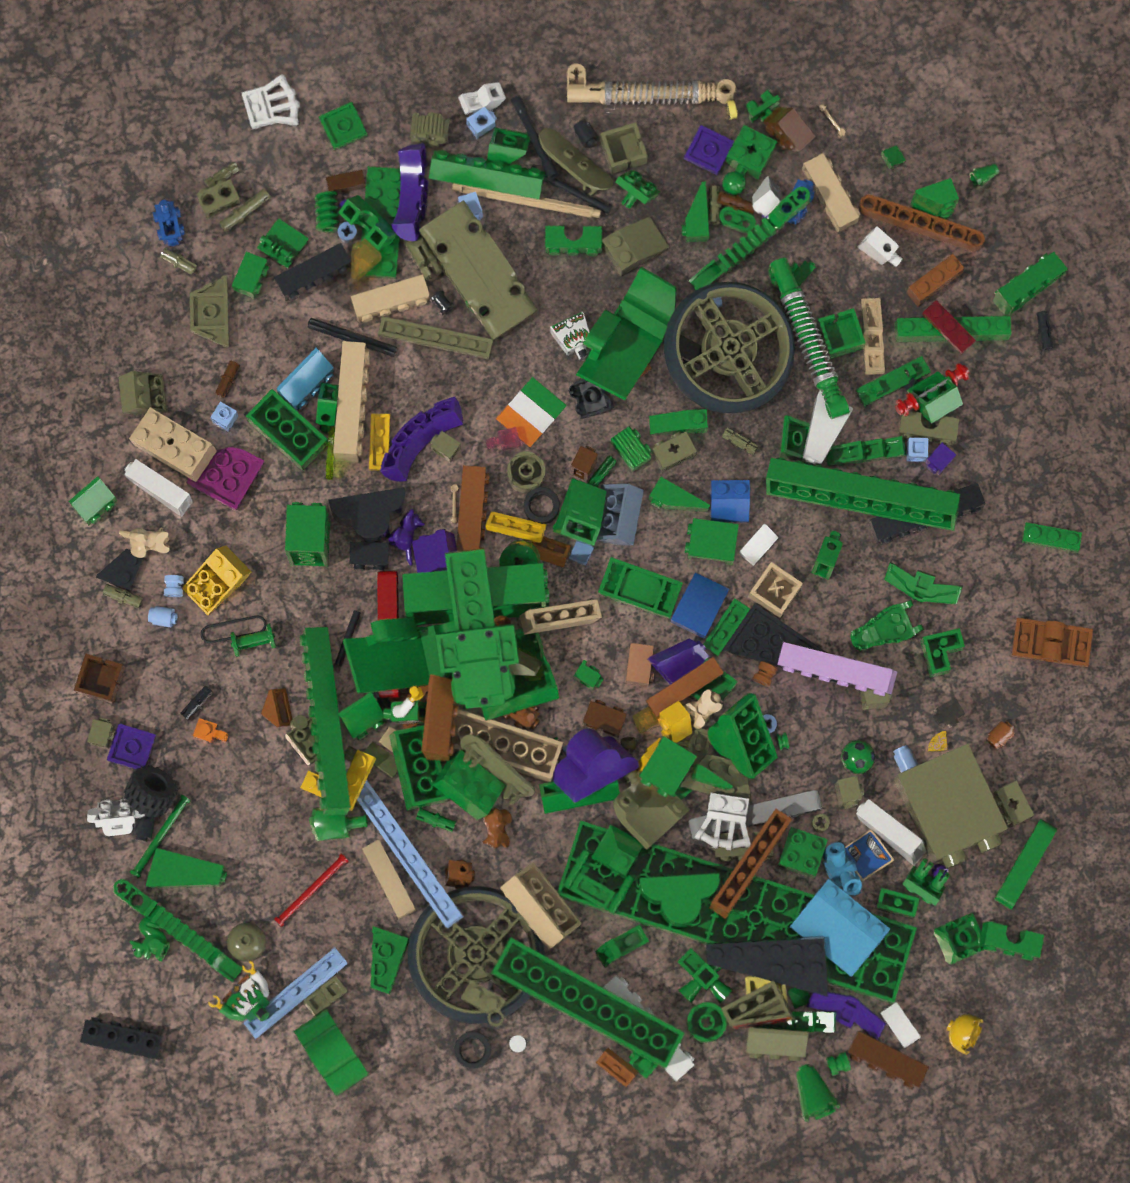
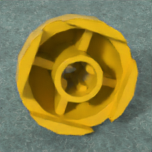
M963 1014L958 1016L955 1021L951 1020L947 1027L950 1044L957 1051L965 1055L969 1054L967 1049L969 1046L972 1048L975 1046L982 1030L979 1024L983 1023V1019L975 1015Z

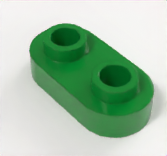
M732 207L723 208L719 215L720 223L723 226L747 234L750 230L753 231L756 225L753 215L741 210H734ZM731 216L732 219L728 221L725 217ZM748 222L749 226L744 227L743 223Z

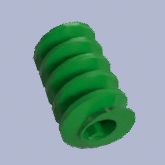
M335 191L321 192L314 197L316 202L315 208L317 209L315 211L317 216L315 220L318 223L316 229L323 233L338 232V227H334L340 223V221L334 220V218L339 217L338 213H334V211L339 209L338 206L333 205L338 203V199L333 198L338 195Z

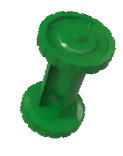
M266 624V631L236 637L234 632H230L231 647L234 649L235 656L240 657V650L268 643H270L272 649L276 648L275 633L272 631L271 624Z

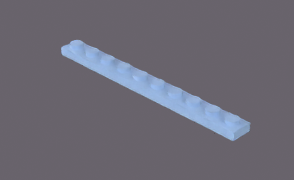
M366 780L357 801L441 921L449 928L460 920L463 915L368 780Z

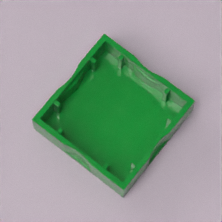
M523 628L515 630L517 649L541 661L542 666L535 676L514 675L516 689L513 696L506 699L505 704L481 707L485 721L559 699L558 688L550 664L547 662L539 632L524 635Z

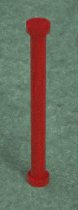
M342 853L279 917L276 916L274 918L281 927L344 863L347 864L349 862Z

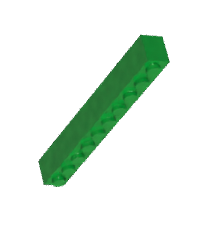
M328 627L305 628L303 634L300 635V646H303L304 649L302 663L306 665L304 680L308 682V688L306 689L307 700H310L308 714L309 718H312L313 723L310 728L311 736H314L315 740L313 742V753L317 756L315 771L319 773V779L317 780L318 791H321L319 806L320 809H323L324 816L347 815L351 807Z

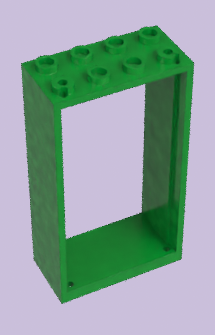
M543 563L487 567L494 619L498 616L520 618V615L528 610L549 607L547 569H543ZM447 571L402 574L406 618H415L416 626L444 624L454 621Z

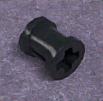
M443 290L438 291L430 298V302L437 306L441 315L446 314L454 307V303L445 297Z

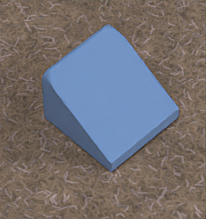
M576 541L569 559L586 566L594 547Z

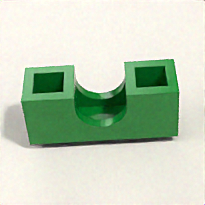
M359 195L347 199L338 212L350 225L358 224L368 231L365 239L378 251L388 247L397 236L392 226Z
M545 226V253H549V255L557 256L560 253H568L570 256H577L579 253H586L588 256H596L602 252V226H583L581 238L575 241L569 240L565 236L564 226Z
M990 921L983 922L979 946H984V950L990 952L1000 950L1003 951V955L1014 957L1015 954L1021 955V959L1033 961V958H1040L1044 939L1043 934L1027 930L1020 931L1018 940L1015 943H1011L1006 936V925Z

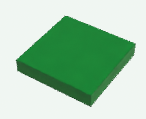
M353 102L318 116L334 151L368 136Z

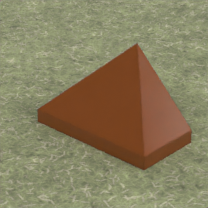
M286 688L269 690L261 712L276 727H290V722L293 719Z

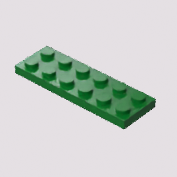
M368 166L365 201L391 225L396 217L400 200V169ZM362 227L359 277L396 279L400 237L397 235L388 247L378 251L365 239L368 231Z

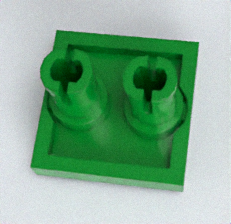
M923 858L918 868L913 865L903 885L909 892L921 896L926 903L936 906L946 888L944 884L950 878V874L946 872L942 877L945 870L939 869L935 878H932L927 874L934 864L930 861L925 867L928 859Z

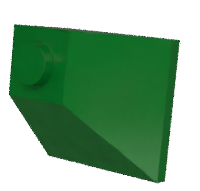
M495 127L489 143L487 160L511 164L527 152L530 142L528 134Z
M610 825L591 859L625 878L643 845L634 837Z

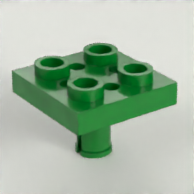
M635 170L627 171L615 181V183L628 191L621 201L623 205L627 203L625 206L627 208H632L636 199L647 204L657 198L661 192L654 183L644 180L642 175Z

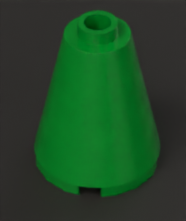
M809 1064L800 1066L798 1068L799 1071L796 1072L804 1121L810 1122L811 1117H815L818 1120L836 1112L835 1107L840 1109L838 1100L816 1068Z

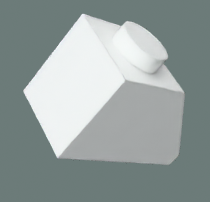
M769 175L752 196L754 210L766 217L782 200L781 188Z

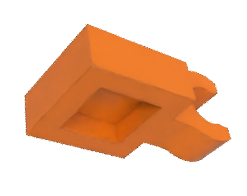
M199 718L193 737L212 743L213 738L227 742L229 734L217 730L218 724Z

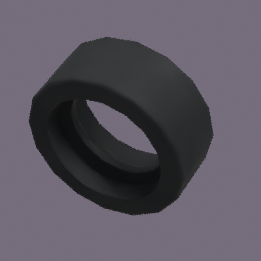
M537 487L526 495L524 511L530 521L548 524L556 519L559 513L560 501L558 495L553 490L547 487ZM539 495L549 497L553 503L551 513L544 517L535 515L531 510L532 500Z
M476 1031L466 1032L457 1039L454 1046V1055L463 1067L478 1069L489 1061L491 1045L488 1038L482 1033ZM468 1039H477L484 1046L483 1057L476 1062L467 1061L461 1054V1047Z

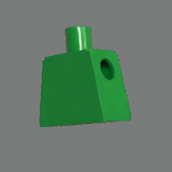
M321 383L316 423L320 424L319 429L323 432L331 431V426H335L339 385Z
M831 531L829 537L825 536L813 566L812 574L829 580L843 542L840 541L842 535L839 532Z

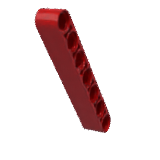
M397 571L377 572L378 620L399 618ZM400 689L380 691L379 697L399 698Z

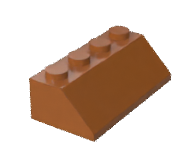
M430 675L422 752L428 760L450 761V755H454L452 736H456L454 717H458V706H456L452 695V680L436 675Z

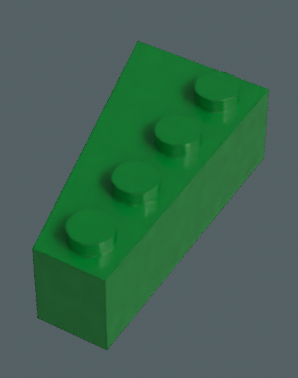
M1055 252L1051 254L1046 253L1039 259L1038 263L1035 265L1031 264L1022 274L1016 275L1009 283L1000 287L995 292L996 295L993 302L1005 316H1010L1062 277L1068 268Z

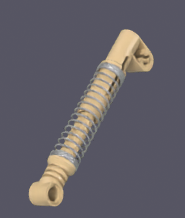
M572 64L567 70V103L600 102L602 105H610L613 102L616 105L619 102L622 105L623 102L626 104L629 102L632 104L635 102L638 104L649 102L652 104L653 99H655V103L658 104L659 99H661V103L664 104L665 99H667V103L670 104L671 99H673V103L676 104L677 99H679V103L682 104L683 99H685V103L688 104L689 98H691L692 104H700L705 99L707 101H710V99L714 101L716 99V101L726 104V101L734 100L736 89L734 82L729 79L716 82V85L714 82H712V85H710V82H707V85H705V82L701 80H692L691 85V80H689L688 86H685L684 80L682 86H679L678 80L676 86H673L672 80L670 86H667L666 80L664 86H661L660 80L658 86H655L654 80L652 86L649 81L647 83H643V81L641 83H637V81L635 83H631V81L629 83H625V81L623 83H619V81L617 83L602 81L600 84H586V71L582 65ZM575 75H578V84H575ZM722 90H728L730 93H723Z

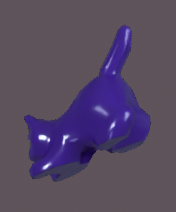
M413 509L405 513L400 521V527L394 529L388 537L390 545L406 552V559L410 566L413 565L411 546L414 531L416 528L425 525L417 513L414 514Z

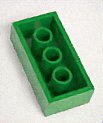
M273 389L246 415L247 421L302 471L329 445L328 439Z
M424 725L394 731L389 735L407 811L441 804L449 799L433 786L442 767L440 760H428L422 752Z

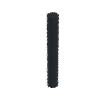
M353 611L343 639L352 638L361 612ZM343 641L334 663L342 667L346 656Z

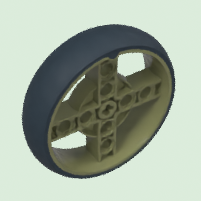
M719 282L695 290L676 307L666 328L664 355L673 381L691 401L715 412L741 413L764 405L782 389L794 363L795 341L787 316L769 295L747 284ZM721 297L741 299L758 308L765 316L749 326L737 320H725L713 299ZM694 310L706 329L702 340V354L683 365L679 348L680 333L686 318ZM706 311L712 312L714 318H707ZM757 325H762L765 329V332H759L757 329ZM716 327L723 330V335L716 333ZM775 331L779 342V359L774 375L765 385L753 366V362L757 355V341ZM746 334L749 337V342H744L741 335ZM731 344L733 348L728 350L726 347ZM710 353H715L718 360L713 361L710 358ZM736 360L743 362V368H739L736 365ZM695 362H698V363L701 364V366H702V370H701V371H698V370L695 369V367H694V363H695ZM710 369L722 375H734L747 397L724 398L711 394L701 388L694 379ZM746 376L753 378V384L746 382Z
M484 886L463 887L450 891L447 894L455 905L469 901H484L496 904L504 908V910L488 928L473 925L461 929L454 923L452 925V932L444 933L442 931L444 923L432 906L429 905L416 921L409 939L408 966L413 983L422 998L440 1014L459 1022L481 1024L489 1023L488 1014L479 1009L458 1006L448 1000L464 982L470 983V981H473L476 984H482L491 980L509 996L500 1011L503 1017H507L523 1006L531 996L512 985L502 986L500 979L485 970V966L488 963L495 964L504 949L502 940L518 922L526 933L531 949L545 956L544 944L535 931L529 927L523 916L518 913L512 902L504 895L503 891ZM502 920L508 923V928L503 931L497 928L498 922ZM430 927H433L449 942L447 960L450 970L435 987L431 985L427 978L423 965V945ZM487 935H492L495 938V942L492 945H487L484 942V938ZM461 936L468 940L467 944L463 947L456 944L457 938ZM473 950L476 952L480 950L481 958L478 959L476 957L475 959H473V954L471 952ZM466 964L469 967V971L466 974H460L457 971L459 965ZM453 979L455 987L447 989L444 986L445 981ZM494 1013L490 1017L491 1022L502 1019L498 1013Z

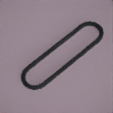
M255 615L210 624L201 630V638L206 643L231 640V637L208 641L204 638L203 633L205 629L255 618L263 621V629L257 631L262 632L265 631L267 622L262 616ZM252 632V633L237 635L236 637L245 636V635H249V634H253V633H257V632Z

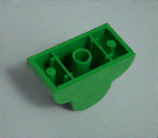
M748 693L743 696L708 729V738L713 748L722 756L731 759L735 768L742 775L750 779H754L778 758L756 694Z
M719 874L640 878L639 889L642 896L648 902L660 904L661 914L667 923L676 927H684L696 919L701 909V902L708 900L715 893L719 885Z
M327 1009L294 1030L309 1058L336 1097L369 1075Z

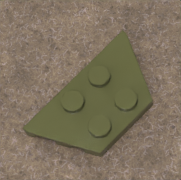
M224 275L221 279L213 283L210 282L202 289H197L190 293V331L226 348L229 347L228 276Z
M705 754L698 764L731 784L732 789L724 790L692 780L693 769L679 786L708 795L715 793L749 799L748 806L752 805L747 777L735 768L731 760L715 755Z

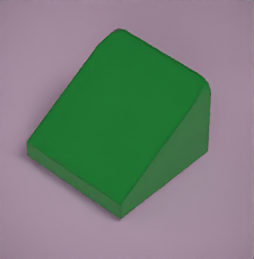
M897 145L881 152V156L890 170L906 162Z

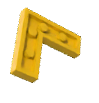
M357 750L346 773L350 811L353 810L376 761L374 756ZM308 770L300 788L321 797V791H318L317 788L319 775Z

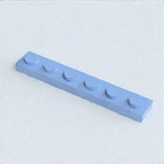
M334 948L270 1000L269 1005L265 1008L269 1012V1017L265 1021L261 1022L256 1017L252 1022L246 1020L243 1022L255 1038H258L348 963L337 949Z

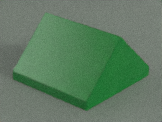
M788 415L784 416L779 458L802 461L810 423Z

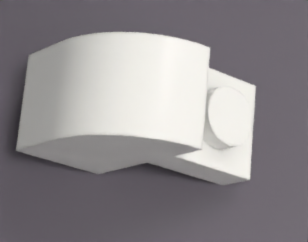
M499 82L484 84L477 92L461 94L458 97L465 114L475 113L484 107L488 111L493 110L506 99Z

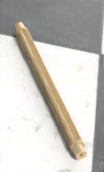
M453 183L452 190L459 191V193L469 194L476 192L477 196L583 217L600 218L601 210L594 209V207L540 197L538 200Z

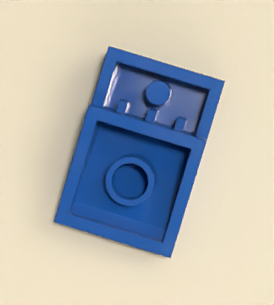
M695 572L670 622L705 639L730 589Z

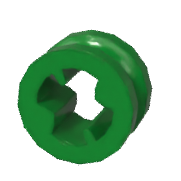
M783 732V735L776 734L779 751H782L783 748L789 749L786 732Z

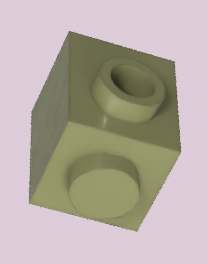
M105 718L93 719L87 742L90 745L109 749L110 741H113L116 733L114 725Z

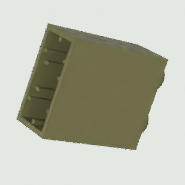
M969 744L897 774L893 779L933 864L942 860L946 869L966 861L967 857L964 850L978 845L981 853H984L1003 844L999 835L1008 829Z

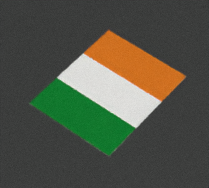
M532 377L498 415L496 420L531 447L567 405Z

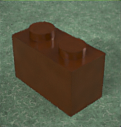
M580 446L570 466V474L588 482L597 464L598 454L595 453L596 450L589 446Z
M590 701L582 725L619 738L627 714L624 713L622 708L613 706L612 709L607 707L603 701Z

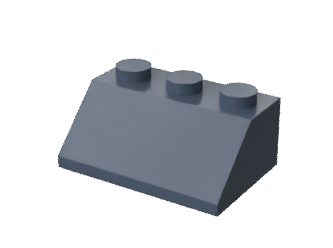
M630 484L601 485L600 489L607 492L601 528L596 541L620 546L634 545L644 490Z

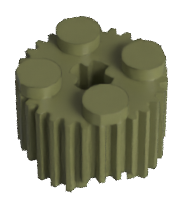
M433 112L423 116L420 113H414L412 115L410 131L411 143H426L431 148H439L440 144L447 142L449 119L446 118L444 120L441 114Z

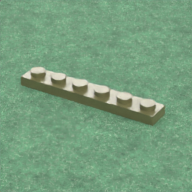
M382 316L378 336L485 359H489L493 339Z

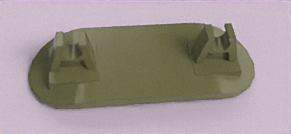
M544 128L540 131L539 141L544 151L549 155V158L554 159L581 182L584 191L588 187L591 188V192L588 195L591 196L597 190H608L613 187L612 178L568 142L559 132L551 128Z
M472 734L465 735L461 739V749L465 752L463 761H470L471 758L470 768L479 763L506 785L503 789V792H505L503 798L508 799L511 796L510 805L515 804L521 797L534 795L535 789L533 785L497 754L485 740Z

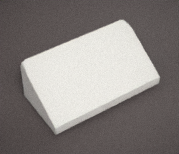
M763 524L740 550L739 554L754 566L775 543L778 537L766 524Z

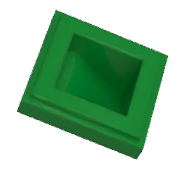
M798 988L787 990L794 1009L808 1003L810 999L808 991Z

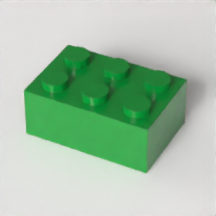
M460 750L454 753L453 756H450V761L446 762L433 786L476 820H479L488 815L506 785L479 763L470 768L471 758L470 761L464 762L465 752Z

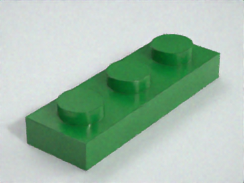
M1026 522L1022 542L1079 552L1082 532Z
M734 598L703 643L706 649L718 657L750 611V608Z

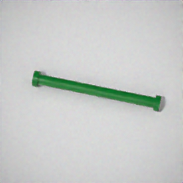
M180 795L179 798L181 799L135 868L131 869L129 873L140 878L141 871L185 805L191 802L186 796Z

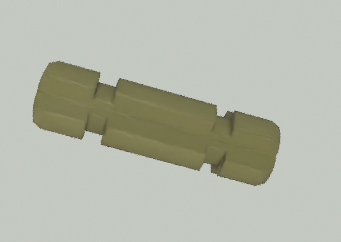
M235 162L230 163L227 168L224 167L213 174V177L210 176L205 179V184L209 188L216 186V183L231 177L232 173L234 175L239 172L238 165Z
M730 428L725 429L722 435L724 439L728 441L730 439L731 443L743 450L746 449V452L751 455L756 452L757 444L749 443L747 438L738 433L734 434V431Z

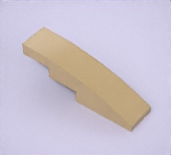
M880 298L861 299L862 333L866 342L863 349L865 375L884 374L883 323Z
M380 840L362 848L398 919L416 911Z

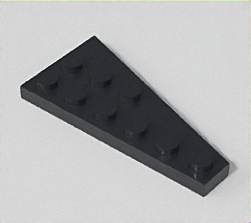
M757 604L753 605L722 650L723 652L754 661H763L782 669L783 667L777 664L783 642L827 653ZM794 670V672L801 674V671ZM812 675L813 678L819 679V676ZM830 680L831 683L837 684L836 680Z
M824 937L706 943L707 964L828 997Z

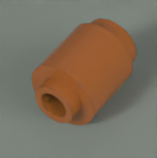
M1000 721L988 733L986 741L996 750L999 747L1002 748L1015 735L1013 732L1014 727L1007 721L1005 723Z

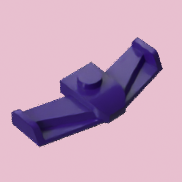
M828 992L827 997L812 993L806 1006L836 1012V1022L848 1028H851L855 1022L877 1041L886 1024L862 1004L858 998L851 995L847 996Z

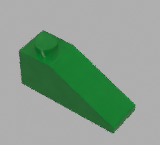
M706 182L701 183L685 219V225L681 227L682 236L686 237V242L709 240Z
M707 409L684 410L649 416L650 435H670L678 432H687V434L707 433Z
M660 477L649 495L650 503L659 509L662 507L669 510L708 512L710 509L708 503L663 477Z

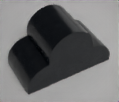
M404 487L328 500L335 521L340 525L353 527L354 534L360 542H385L391 533V520L400 517L405 511L407 504Z

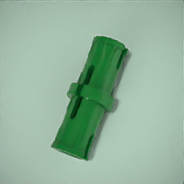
M422 808L419 809L416 820L426 822L434 828L439 827L451 833L456 824V821L440 816L441 814L438 812L435 814Z

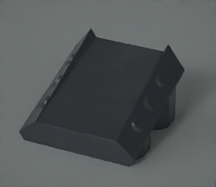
M577 378L570 382L571 386L568 391L570 396L575 398V409L580 419L614 408L610 393L582 378Z

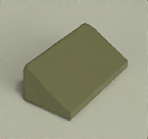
M372 742L364 753L374 756L376 761L373 766L394 779L398 773L394 756L375 742Z

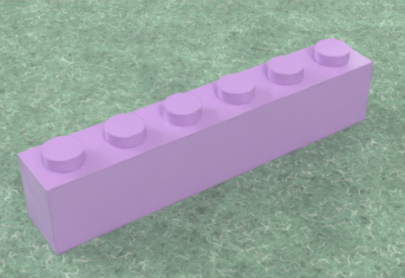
M783 642L777 664L782 666L783 671L794 673V670L801 671L800 675L812 678V675H817L819 680L830 682L831 679L836 680L838 685L848 687L849 684L856 685L855 689L865 692L867 688L874 690L873 694L885 696V693L892 694L897 671L785 642Z

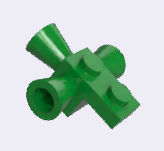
M692 948L677 961L694 978L678 989L691 1004L702 987L705 990L709 988L719 1003L732 992V988L717 979L719 977L717 972L722 968L707 964Z

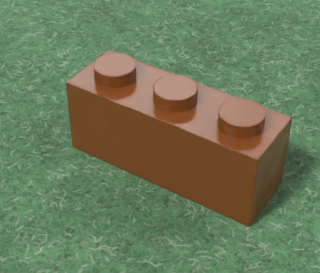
M951 254L910 285L906 293L919 307L963 273L964 266L954 254Z

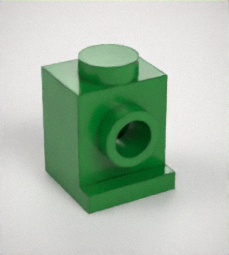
M583 660L573 679L593 691L595 687L599 688L605 678L599 674L600 670L592 665L586 666L587 661Z

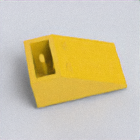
M225 545L215 549L182 589L209 615L241 586L252 571Z

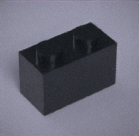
M350 542V568H354V571H365V568H371L376 572L389 569V543Z

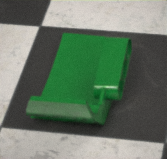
M641 266L627 294L614 314L605 309L585 338L583 345L590 348L591 351L576 376L626 400L665 338L668 322L676 309L677 287Z
M415 618L382 619L370 623L372 635L362 638L343 639L357 693L429 685L430 675L453 678L452 672L441 673L436 633L456 631L454 621L441 625L417 627Z

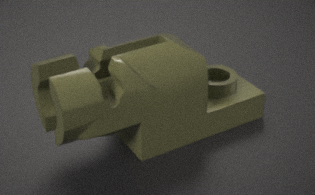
M421 233L416 241L402 239L415 265L420 269L426 280L432 279L428 268L431 267L436 276L442 272L438 261Z

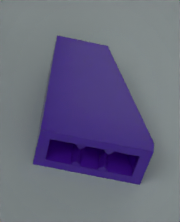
M689 638L650 656L647 660L667 683L671 684L701 665L709 655L704 651L706 647L700 641L695 642Z

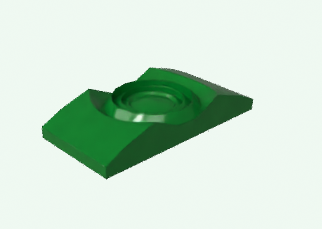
M611 557L598 594L619 603L634 606L650 614L670 619L683 582Z

